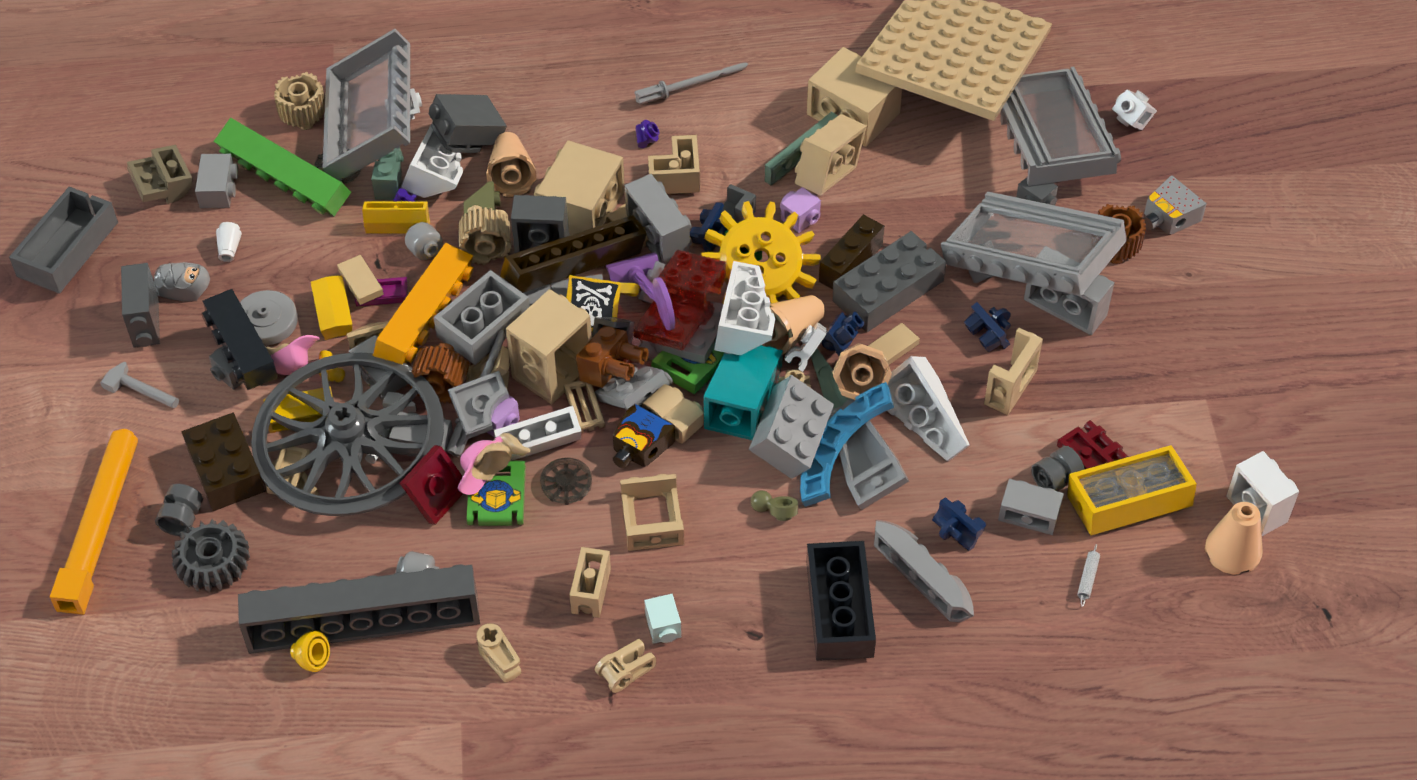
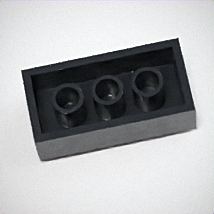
M847 541L807 544L806 565L816 661L874 658L876 635L865 542Z

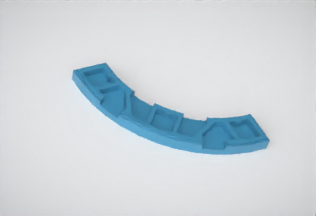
M886 382L855 397L856 401L848 405L844 410L839 409L828 420L811 468L801 474L800 493L804 507L831 498V471L844 444L866 422L894 408L890 389Z

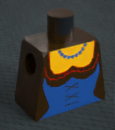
M636 404L632 405L627 409L613 434V448L617 452L613 457V462L622 469H625L631 461L642 467L648 466L674 444L675 425Z

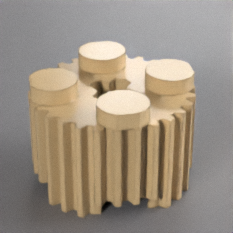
M308 72L301 73L300 77L298 75L296 77L291 76L290 79L288 76L281 77V80L277 81L274 98L281 121L287 122L288 125L292 124L293 127L297 125L300 129L306 130L311 129L315 121H319V118H323L325 113V96L320 81L318 82L316 75L313 76L312 73L308 74Z
M474 205L468 208V214L465 213L459 221V248L473 255L472 263L477 262L478 265L480 263L485 265L491 259L496 260V257L501 258L508 256V253H510V221H508V214L504 210H492V208L487 209L486 207L482 209V207Z

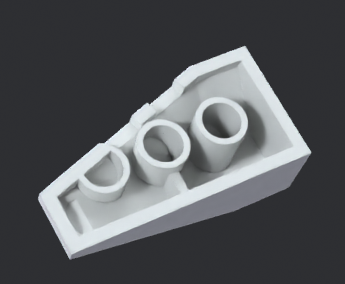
M431 125L409 166L401 188L411 194L423 198L456 189L463 174V168L460 167L461 153L451 152L444 148Z
M733 261L714 350L727 354L743 355L772 339L775 316L770 310V300L765 293V283L760 267Z
M910 356L891 372L892 375L888 386L894 408L887 410L891 415L899 418L905 423L904 426L917 433L927 445L947 461H950L970 446L943 385L926 357Z

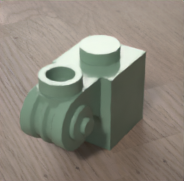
M395 148L391 153L375 161L371 178L375 200H394L403 184L401 162H404V156L400 148Z

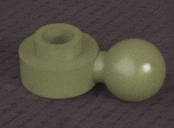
M764 490L755 492L751 497V506L755 511L766 512L770 509V514L776 517L777 520L788 521L798 514V501L795 498L787 496L772 498Z

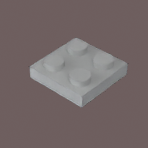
M632 363L635 366V372L629 381L615 376L603 388H599L594 393L600 402L628 409L665 381L667 377L662 369Z

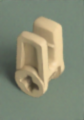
M495 624L481 626L477 632L480 655L505 683L518 677L521 674L520 658L501 628Z
M637 639L620 650L603 657L595 666V672L608 681V686L612 692L617 693L653 669L656 664V657L650 652L643 655L644 643Z

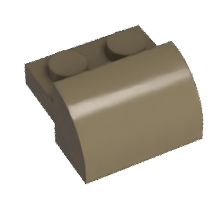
M176 145L151 149L152 157L127 162V170L143 202L165 198L167 204L183 198L191 188L192 176Z

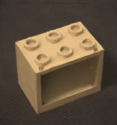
M842 47L808 80L807 115L820 121L830 112H833L838 116L843 114L867 125L862 143L864 147H867L900 114L902 88L856 73V65L862 57Z
M567 140L563 149L558 150L553 165L547 168L542 183L536 186L534 196L566 197L569 236L607 223L606 216L614 211L625 192L623 157Z
M551 289L545 292L506 328L512 378L552 405L565 393L564 384L576 382L580 379L576 355L592 339L591 320L588 312L583 308L576 307L565 296L558 295Z

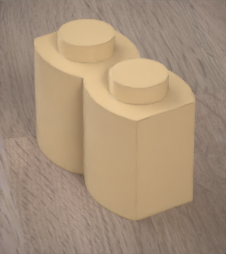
M664 384L642 403V408L675 425V440L683 444L704 425V410L702 406L695 401L692 402L685 399L683 393L676 387L672 388Z

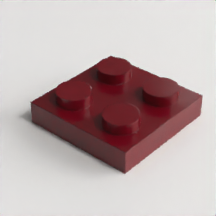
M434 445L399 483L427 522L434 525L463 495L458 490L463 476L442 446Z

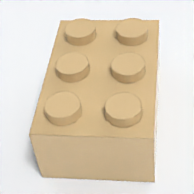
M840 114L835 119L830 120L827 125L818 129L812 136L805 138L800 147L802 152L801 159L795 168V173H797L795 184L821 196L852 172L858 163L867 125Z

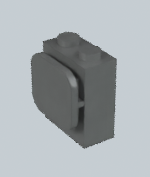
M436 94L433 103L429 107L428 114L433 120L431 127L444 148L451 152L478 153L483 145H494L497 136L504 133L507 128L506 123L487 95Z

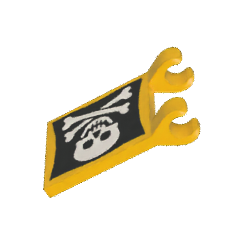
M569 275L566 298L576 307L583 308L588 312L591 320V332H593L595 317H617L620 294L636 297L640 286L635 283H621Z

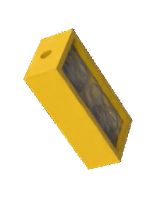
M1172 445L1069 474L1067 497L1091 536L1191 507L1194 504L1197 483Z

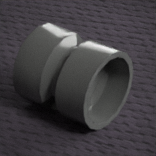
M1064 445L1051 453L1050 457H1045L1033 464L1031 471L1039 487L1052 488L1059 491L1068 484L1069 474L1084 470V465L1079 455L1071 447Z
M172 484L169 486L163 501L164 504L161 505L155 519L156 525L162 531L180 537L181 532L189 533L190 525L193 526L195 521L194 515L198 514L203 502L202 494L185 484Z

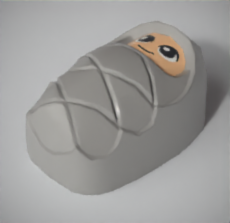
M187 262L162 264L157 268L154 275V283L158 295L178 301H197L210 282V276L205 267Z

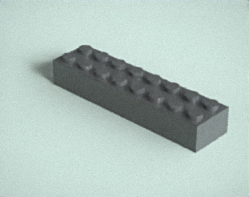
M459 564L449 568H427L417 572H397L393 575L385 576L371 575L361 579H340L329 583H309L305 586L297 587L283 586L274 590H252L248 593L238 594L239 627L249 654L290 649L292 644L302 635L312 631H320L326 636L329 643L480 624L478 595L472 565Z

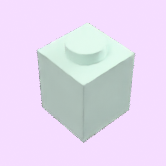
M673 594L644 600L645 616L653 644L659 642L669 643L676 638H681V621Z

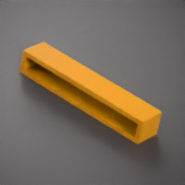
M448 243L443 245L376 339L373 352L374 357L402 365L407 362L411 363L414 360L418 351L417 347L425 344L430 328L435 329L434 317L452 302L451 298L453 296L457 297L463 286L462 282L470 279L474 267L471 266L473 255Z

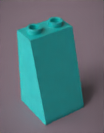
M760 345L743 355L724 353L704 394V429L753 440L773 386L776 385L780 375L783 350Z

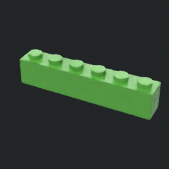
M231 117L213 141L221 148L219 150L220 154H231L232 158L238 159L237 163L244 169L250 171L253 168L256 170L255 174L267 182L269 179L275 181L274 185L285 193L288 190L292 191V196L304 204L306 201L312 203L311 207L322 215L327 212L335 216L351 193L341 181Z

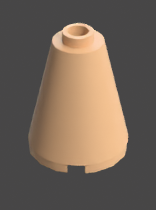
M504 132L497 136L486 170L487 182L494 181L495 191H500L506 197L527 193L531 189L530 186L536 181V168L519 137L512 132Z
M809 295L770 304L771 313H774L775 316L772 339L761 346H770L783 350V355L802 339L801 336L809 325L814 327L824 317L823 302L816 296Z
M1249 502L1235 504L1209 533L1206 539L1205 552L1208 553L1210 562L1214 567L1222 572L1238 575L1243 571L1249 570L1250 572L1254 570L1260 563L1263 554L1261 516L1259 509L1254 504Z

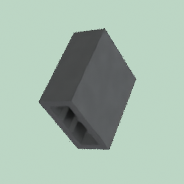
M148 263L121 266L122 316L133 348L160 344L159 296Z

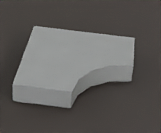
M499 371L448 389L467 439L493 430L491 421L493 412L502 401L509 398Z

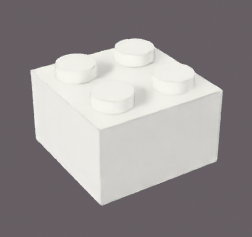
M1262 451L1236 465L1226 497L1233 505L1239 502H1249L1259 509L1263 536L1288 522L1299 490L1296 484L1291 479H1288L1279 469L1278 464Z

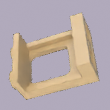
M1021 328L1017 329L1011 359L1013 366L1007 371L993 365L989 371L985 405L1009 415L1037 372L1043 338Z
M659 474L652 477H631L620 480L628 551L684 545V528L680 515L676 474ZM664 496L667 500L669 522L637 525L634 500L637 498Z

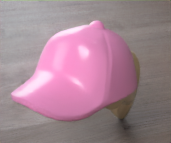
M305 335L295 339L290 344L284 343L277 348L266 347L274 361L276 373L290 375L297 369L307 365L308 349L320 339L319 336Z
M502 433L493 441L481 440L473 443L460 458V464L465 473L459 483L458 490L467 495L477 493L486 481H491L497 472L508 465L512 454L523 456L528 454L531 449L524 447L516 437L509 433Z

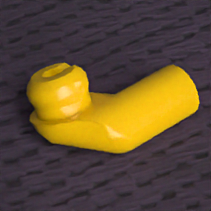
M327 350L319 353V359L332 356V353ZM333 368L327 370L328 381H343L345 377L344 369Z

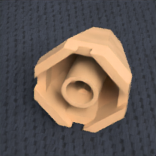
M860 343L850 346L840 353L832 372L841 395L856 400L855 397L877 385L885 382L888 385L892 375L883 352Z

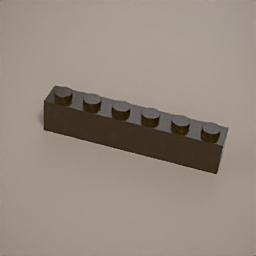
M634 215L506 256L500 277L522 293L569 278V275L575 276L640 254L647 231Z

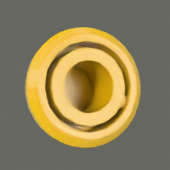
M320 631L308 632L292 644L290 649L291 657L301 668L310 672H319L328 662L330 656L329 642Z

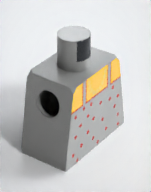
M1170 176L1147 199L1144 212L1145 217L1143 218L1146 229L1151 231L1158 226L1165 233L1172 235L1202 221L1207 203L1174 176Z

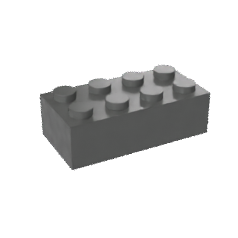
M69 186L9 256L16 276L60 294L118 223L112 202L93 195L89 198L88 193Z
M910 231L835 280L833 283L832 301L848 316L853 312H857L864 321L862 329L865 332H869L942 283L945 276L946 261L931 247L926 250L927 244Z

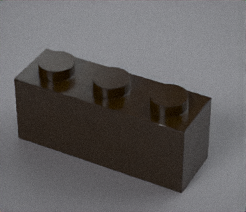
M863 214L820 261L819 282L833 289L835 280L875 255L883 246L885 225Z

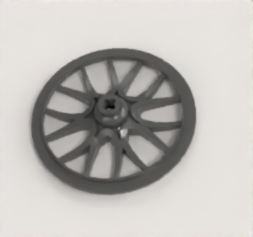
M352 352L332 355L297 369L272 390L260 407L255 419L251 441L252 455L262 480L275 495L289 505L306 512L326 516L362 514L379 509L400 499L407 493L399 483L434 445L442 446L444 417L439 398L433 387L422 375L413 378L414 375L411 372L413 368L405 363L402 365L374 357L373 353ZM354 366L355 390L352 399L345 403L334 402L329 387L327 370ZM359 366L376 367L388 371L379 381L363 393ZM321 373L325 401L295 389V387L306 379ZM396 375L406 380L413 387L391 406L378 411L368 409ZM290 394L323 416L314 422H299L275 413V410L286 395ZM417 394L420 395L425 404L427 415H397L410 404ZM271 419L297 432L267 444V434ZM428 424L424 443L396 442L379 435L383 430L391 429L394 426ZM312 442L318 443L317 448L305 458L278 470L273 466L268 452ZM419 452L416 459L405 471L391 455ZM363 453L376 455L398 477L381 488L375 489L362 470L360 463ZM340 458L343 462V473L335 497L311 494L312 489L328 464ZM311 469L303 490L295 487L283 478ZM353 474H355L368 493L344 497Z

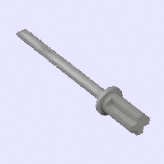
M748 63L736 64L670 85H666L662 80L657 85L635 91V100L639 105L661 98L666 100L669 98V92L712 80L719 76L742 71L747 67Z
M500 330L496 337L489 359L480 377L491 374L494 362L506 336L503 330ZM456 418V427L446 452L453 456L461 457L468 439L459 418Z

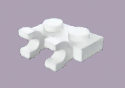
M818 322L814 327L809 325L801 336V342H803L801 347L790 349L785 355V361L790 363L793 357H800L801 361L798 364V369L803 372L807 366V360L825 337L826 328Z

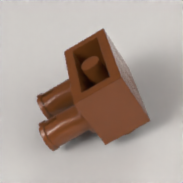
M603 325L576 355L580 381L601 388L613 376L629 381L634 375L635 366L632 363H626V361L630 360L643 365L648 359L649 351L645 347L629 344L627 331Z

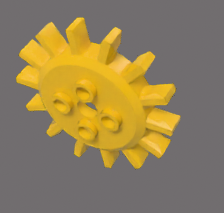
M744 202L742 206L744 220L736 223L728 212L723 211L719 219L728 229L727 234L724 236L708 229L704 238L720 247L718 253L704 252L701 254L700 263L718 264L720 270L707 278L706 285L707 287H712L723 281L728 285L733 261L760 267L763 271L765 293L769 297L770 304L776 303V298L784 295L788 300L800 298V295L792 288L794 283L797 282L812 289L817 280L811 275L801 272L802 265L815 266L821 260L819 254H802L801 246L809 244L815 234L813 231L805 232L797 237L790 229L796 224L798 218L796 212L790 214L783 224L773 220L776 211L775 202H769L765 209V217H754L750 202ZM767 235L769 236L770 240L764 241L762 240L761 236ZM745 247L749 252L743 254L740 252V248ZM764 251L768 255V260L766 262H759L755 259L754 253ZM782 256L784 262H778L775 257Z

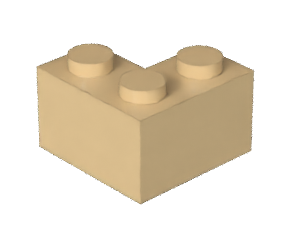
M697 135L672 136V155L648 156L649 174H652L657 182H662L666 194L700 192Z

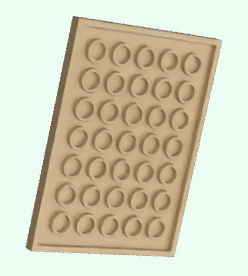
M904 0L859 60L855 72L995 121L1048 36L1052 23L1046 22L1039 17L1025 15L1019 10H1011L1002 7L998 3L984 0Z

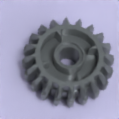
M212 519L207 525L200 521V525L197 528L190 525L189 533L181 532V540L175 541V549L172 550V565L177 577L184 581L188 588L194 586L199 592L205 587L210 593L212 587L217 586L219 590H222V585L225 583L232 586V578L241 579V571L247 570V561L250 560L248 541L245 540L243 532L237 530L234 524L228 526L224 520L216 524V521Z

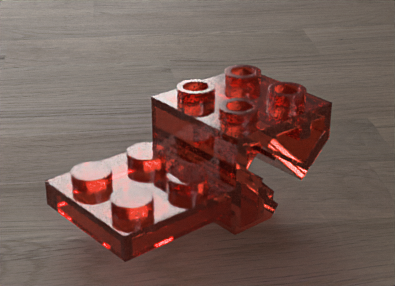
M677 250L658 276L664 281L672 302L675 328L673 330L665 328L656 302L653 301L634 328V338L683 351L699 326L706 325L714 314V304L706 300V294L709 292L720 295L726 275L725 262Z

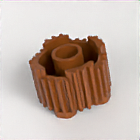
M1106 204V207L1102 206V209L1098 210V215L1124 220L1126 242L1110 260L1113 264H1121L1127 258L1132 259V256L1135 257L1136 253L1139 254L1143 245L1146 224L1145 220L1142 219L1143 212H1139V208L1135 209V206L1124 208V206L1119 207L1118 205L1113 207L1114 205ZM1092 234L1091 246L1094 248L1102 237Z
M440 343L436 347L430 346L429 348L426 346L425 348H420L411 372L414 375L413 378L422 375L433 387L438 398H440L439 401L446 404L447 402H452L448 389L464 384L470 363L464 357H460L459 353L456 354L452 345Z

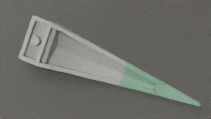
M816 348L811 355V359L823 397L834 404L829 416L831 418L839 409L844 410L855 400L841 395L833 377V369L818 348ZM870 420L847 440L839 452L847 485L858 507L862 510L909 482L900 461Z

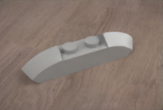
M876 520L874 546L949 621L963 622L974 616L972 599L963 582L957 576L949 575L947 568L942 563H937L930 556L924 545L917 543L919 538L897 524Z

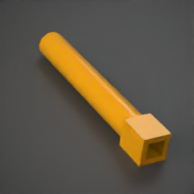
M119 429L111 433L65 568H59L50 594V599L56 612L85 614L94 587L91 579L138 444V438L128 429Z

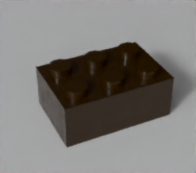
M234 412L181 431L212 511L265 492L260 472Z

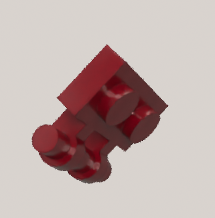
M1091 420L1086 422L1083 427L1087 433L1078 426L1057 441L1058 448L1064 445L1069 446L1079 455L1084 465V470L1113 462L1114 458L1120 460L1129 457L1117 441L1113 442L1106 435V430L1103 427L1097 426ZM1099 442L1104 449H1101L1096 443Z

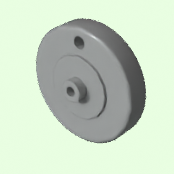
M273 290L258 291L240 301L265 346L274 345L285 340L295 330L298 322L296 307L290 297L284 293Z

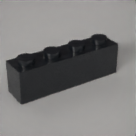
M233 289L202 300L205 309L201 313L207 327H213L214 330L211 332L216 344L223 345L224 348L221 350L228 364L233 363L232 371L237 382L243 381L247 390H250L278 378L273 359Z

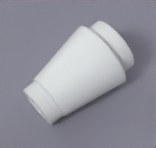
M223 222L216 230L218 258L224 262L234 260L242 235L240 227L232 222Z

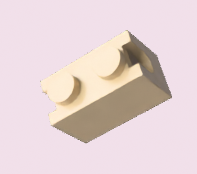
M581 547L570 592L572 614H579V610H582L584 613H592L593 617L600 618L611 571L610 551ZM590 562H599L600 569L590 568Z

